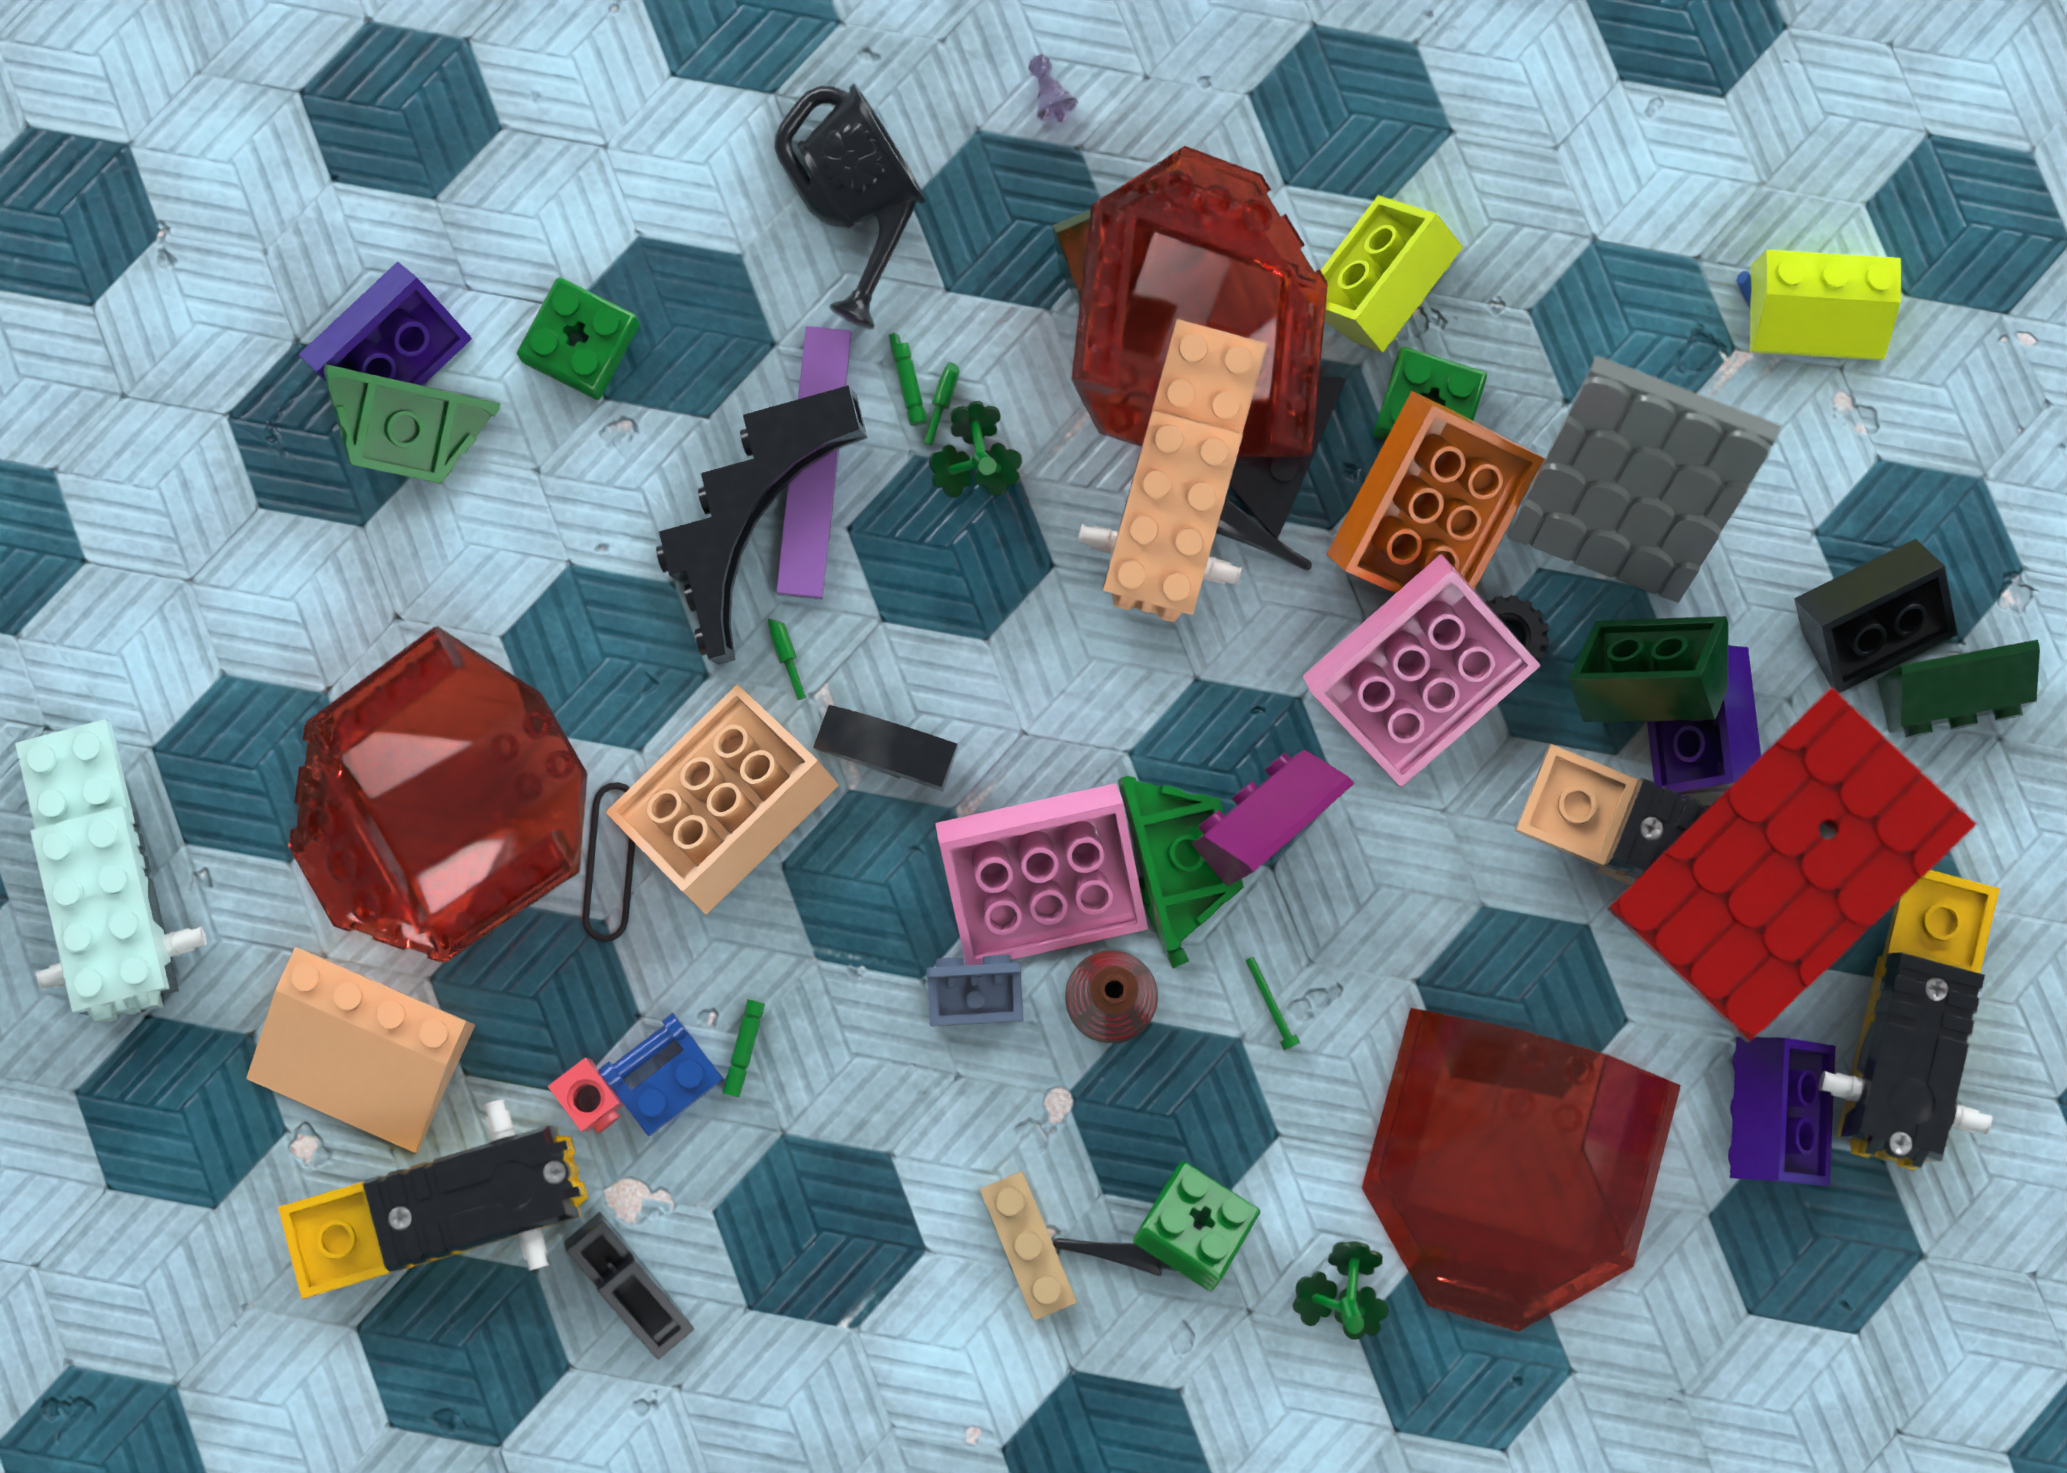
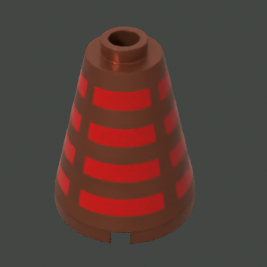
M1106 950L1086 957L1075 967L1067 982L1065 1003L1071 1021L1081 1033L1101 1043L1115 1044L1133 1039L1147 1028L1156 1012L1158 990L1151 971L1141 960L1126 952ZM1114 983L1119 985L1123 989L1122 996L1117 999L1109 998L1105 993L1106 984Z

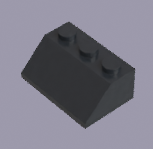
M1917 539L1794 598L1802 634L1829 685L1838 693L1852 688L1958 635L1945 565Z

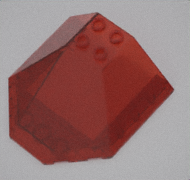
M1183 146L1091 205L1071 380L1099 434L1142 447L1176 319L1267 343L1237 457H1301L1312 455L1328 285L1321 270L1314 271L1300 248L1305 246L1288 216L1286 214L1280 216L1267 195L1271 188L1262 174Z
M438 626L433 627L306 721L302 739L308 742L305 765L300 766L298 770L294 803L299 804L296 828L290 830L288 847L334 927L348 932L356 930L373 936L372 940L402 950L410 948L427 954L428 959L445 963L580 872L588 775L586 769L542 693Z
M1410 1008L1361 1189L1385 1228L1387 1236L1413 1278L1426 1305L1520 1332L1633 1268L1681 1085L1608 1054L1521 1029Z

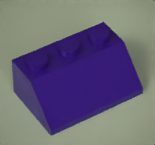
M397 261L298 355L326 384L324 375L325 364L423 386L473 338L426 286Z
M1728 645V690L1715 720L1647 721L1653 778L1657 784L1656 786L1661 788L1663 786L1677 791L1679 795L1726 791L1761 756L1748 647Z
M1736 1037V1050L1732 1058L1734 1094L1730 1104L1732 1117V1138L1728 1151L1730 1178L1830 1186L1834 1096L1831 1095V1092L1819 1090V1082L1823 1071L1835 1074L1836 1046L1784 1037H1755L1751 1042L1747 1043L1742 1037Z

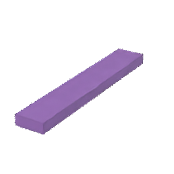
M806 326L798 399L846 386L852 339L851 330ZM839 449L804 469L788 484L776 589L777 595L823 600Z

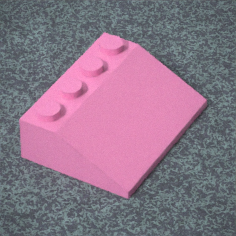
M1440 554L1303 675V678L1314 697L1385 772L1402 787L1541 665L1461 574Z
M1116 783L935 823L966 965H982L983 956L1011 955V960L1148 930L1124 806Z

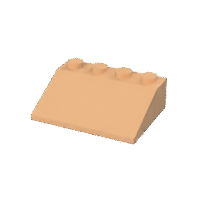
M737 684L605 813L707 915L815 810L839 784L804 746Z
M295 947L275 989L246 1079L411 1152L418 1153L475 1024L313 953Z

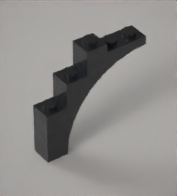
M849 385L744 414L743 418L746 429L740 430V437L747 457L753 455V459L701 473L704 487L698 488L699 500L706 515L711 514V517L659 531L662 544L656 547L659 565L664 573L668 572L669 576L679 582L689 580L690 584L684 585V592L689 609L692 612H697L700 628L695 629L696 643L702 656L707 655L708 660L717 665L736 660L731 630L733 587L742 553L757 522L778 493L804 469L835 450L867 438L857 394Z

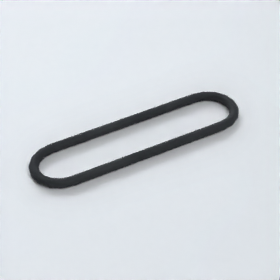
M619 782L608 783L601 787L595 795L592 807L582 919L583 927L587 934L594 940L609 942L619 938L626 930L629 920L635 843L630 837L620 927L610 935H601L592 929L589 920L600 801L603 795L610 790L619 789L626 792L630 788L628 785Z

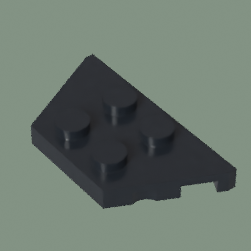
M1326 377L1256 382L1229 486L1235 492L1236 498L1247 510H1250L1266 528V531L1277 539L1347 380L1345 378Z

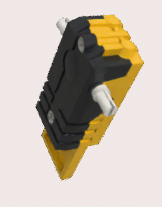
M1930 870L1895 903L1883 956L1877 959L1851 1074L1849 1076L1838 1072L1832 1074L1823 1071L1819 1082V1090L1831 1092V1095L1845 1099L1836 1138L1849 1141L1851 1154L1864 1158H1870L1872 1155L1880 1160L1897 1162L1898 1167L1915 1171L1916 1168L1922 1167L1924 1161L1937 1162L1943 1160L1951 1127L1955 1130H1963L1970 1133H1975V1131L1984 1135L1989 1133L1992 1125V1116L1979 1113L1980 1110L1968 1108L1962 1104L1957 1105V1095L1969 1047L1967 1040L1968 1037H1971L1974 1026L1973 1014H1976L1980 1000L1978 993L1982 990L1985 975L1980 973L2000 888Z
M497 1100L484 1105L488 1114L486 1120L490 1131L489 1136L492 1138L490 1143L434 1159L433 1162L416 1164L411 1166L410 1169L389 1172L387 1176H376L357 1184L279 1206L278 1211L301 1299L310 1298L397 1271H403L517 1236L524 1260L527 1259L529 1271L548 1266L549 1263L545 1255L547 1249L541 1229L582 1217L579 1206L589 1199L585 1183L580 1182L578 1176L580 1173L579 1168L573 1158V1155L576 1154V1149L572 1137L559 1135L558 1127L551 1125L515 1135V1127L512 1125L509 1110L506 1111L504 1100Z

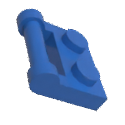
M673 1012L662 1020L664 1025L618 1061L614 1064L609 1061L598 1069L601 1076L649 1137L724 1080ZM676 1040L683 1051L632 1089L625 1078Z

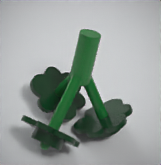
M973 401L967 407L959 406L953 409L950 414L951 422L953 423L950 427L951 434L955 437L962 436L967 444H974L975 453L970 459L966 452H957L953 445H946L941 451L932 453L929 457V466L934 473L932 475L933 485L937 488L943 487L944 493L950 498L958 497L962 494L963 488L969 487L972 483V477L968 471L977 469L975 482L980 486H986L987 491L994 496L1003 495L1007 491L1008 485L1014 486L1020 481V473L1017 470L1022 465V456L1014 449L1007 450L1001 443L993 444L990 451L985 450L984 437H990L997 433L996 424L1001 418L999 409L994 406L984 407L981 401Z
M1358 1241L1338 1242L1333 1245L1332 1253L1328 1255V1263L1337 1266V1271L1340 1274L1348 1276L1347 1288L1341 1291L1339 1301L1334 1300L1337 1295V1285L1335 1282L1327 1280L1325 1273L1316 1271L1312 1277L1304 1276L1297 1282L1293 1310L1300 1314L1302 1323L1307 1326L1316 1325L1321 1317H1328L1332 1310H1334L1335 1319L1339 1323H1344L1343 1331L1348 1338L1358 1340L1365 1334L1375 1336L1381 1330L1380 1322L1388 1316V1304L1383 1299L1376 1298V1291L1372 1287L1365 1286L1359 1291L1357 1283L1358 1274H1373L1375 1268L1382 1265L1383 1256L1377 1251L1370 1250V1246L1366 1243Z

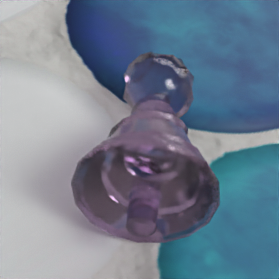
M1043 54L1036 55L1028 64L1031 75L1037 77L1039 83L1036 117L1041 121H1047L1056 117L1058 123L1066 120L1064 114L1073 111L1077 107L1078 100L1049 75L1052 70L1050 58L1045 57Z

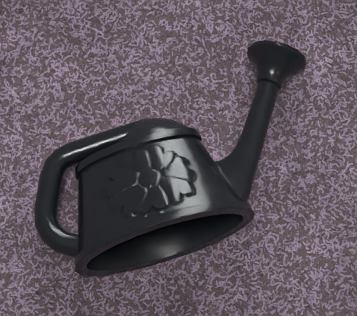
M853 83L849 87L850 91L848 93L834 86H818L804 93L781 122L775 134L774 149L780 164L808 211L820 221L828 225L847 227L849 229L855 226V223L873 217L877 218L879 235L856 290H853L845 300L833 302L829 306L831 311L841 318L871 330L875 328L870 314L871 296L913 213L915 204L917 202L923 204L927 202V199L897 146L857 85ZM831 104L835 106L833 110L804 141L801 140L797 144L801 155L810 169L809 177L792 148V140L809 114L817 106Z

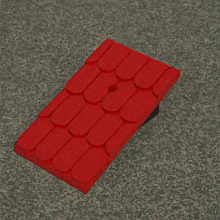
M1831 687L1607 909L1748 1043L1770 1025L1806 988L1814 983L1866 930L1876 923L1909 889L1953 849L1977 823Z

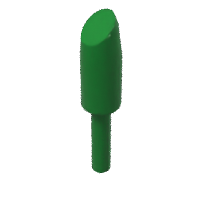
M951 362L946 364L932 400L935 409L923 442L926 445L932 446L943 410L949 409L957 385L960 370L956 364Z
M768 618V628L779 663H785L797 700H802L806 698L793 661L797 656L787 628L783 622Z

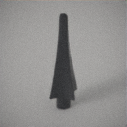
M1229 499L1226 500L1222 508L1216 534L1268 552L1303 570H1310L1312 568V563L1271 535Z
M1056 1238L1053 1241V1245L1057 1249L1103 1258L1157 1276H1161L1162 1269L1176 1271L1135 1243L1092 1242Z

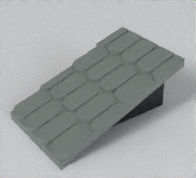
M1595 356L1512 524L1508 538L1524 545L1531 544V547L1566 561L1573 560L1574 564L1611 578L1613 576L1617 577L1616 580L1653 594L1659 593V596L1679 603L1698 574L1702 563L1717 542L1721 531L1748 491L1750 483L1769 456L1770 450L1778 437L1781 425Z

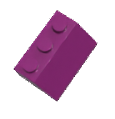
M1302 750L1291 758L1284 752L1264 769L1269 777L1258 787L1251 781L1231 798L1236 806L1228 813L1223 815L1220 810H1217L1198 826V829L1203 834L1192 843V846L1228 887L1256 871L1355 783L1350 777L1306 750Z

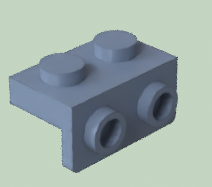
M1011 955L983 956L982 965L965 966L964 958L962 957L936 959V967L926 968L931 1027L1024 1021L1020 962L1011 963Z

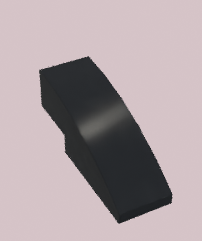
M828 705L813 748L899 779L902 777L943 792L958 751V744L897 723Z
M601 1212L597 1213L564 1241L565 1250L596 1285L600 1295L657 1360L695 1330L666 1290Z

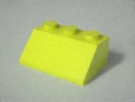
M1378 195L1298 300L1303 306L1354 343L1383 353L1396 338L1398 332L1414 311L1422 304L1424 298L1443 273L1448 270L1453 260L1463 249V246L1437 213Z
M1766 250L1751 264L1750 353L1881 361L1885 359L1901 304V258Z

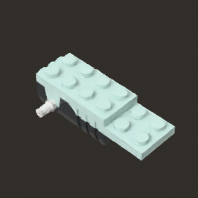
M103 719L15 743L35 827L34 830H30L61 962L50 965L48 969L36 972L40 988L46 989L52 986L57 988L66 985L72 1012L90 1015L94 1022L118 1020L120 1013L132 1015L143 1013L147 1009L163 1008L164 996L179 991L172 963L173 956H180V954L194 951L196 947L206 946L207 939L203 927L193 930L187 928L176 932L172 931L169 934L165 932L154 882L149 876L151 870L148 857L144 854L146 849L143 836L139 833L140 823L138 815L131 808L111 721Z

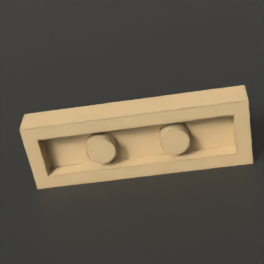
M1023 1171L981 1188L980 1192L1033 1320L1035 1321L1077 1303Z

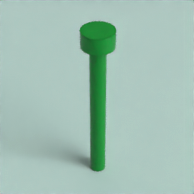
M1251 957L1245 960L1283 1038L1280 1042L1283 1050L1285 1051L1298 1045L1300 1041L1296 1034L1291 1035L1255 958Z

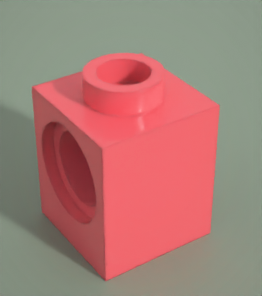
M584 1058L548 1086L581 1132H589L591 1129H594L598 1134L620 1118L616 1110L624 1104L601 1076L598 1067L591 1059ZM595 1086L600 1092L601 1101L594 1111L586 1113L578 1105V1095L583 1088Z

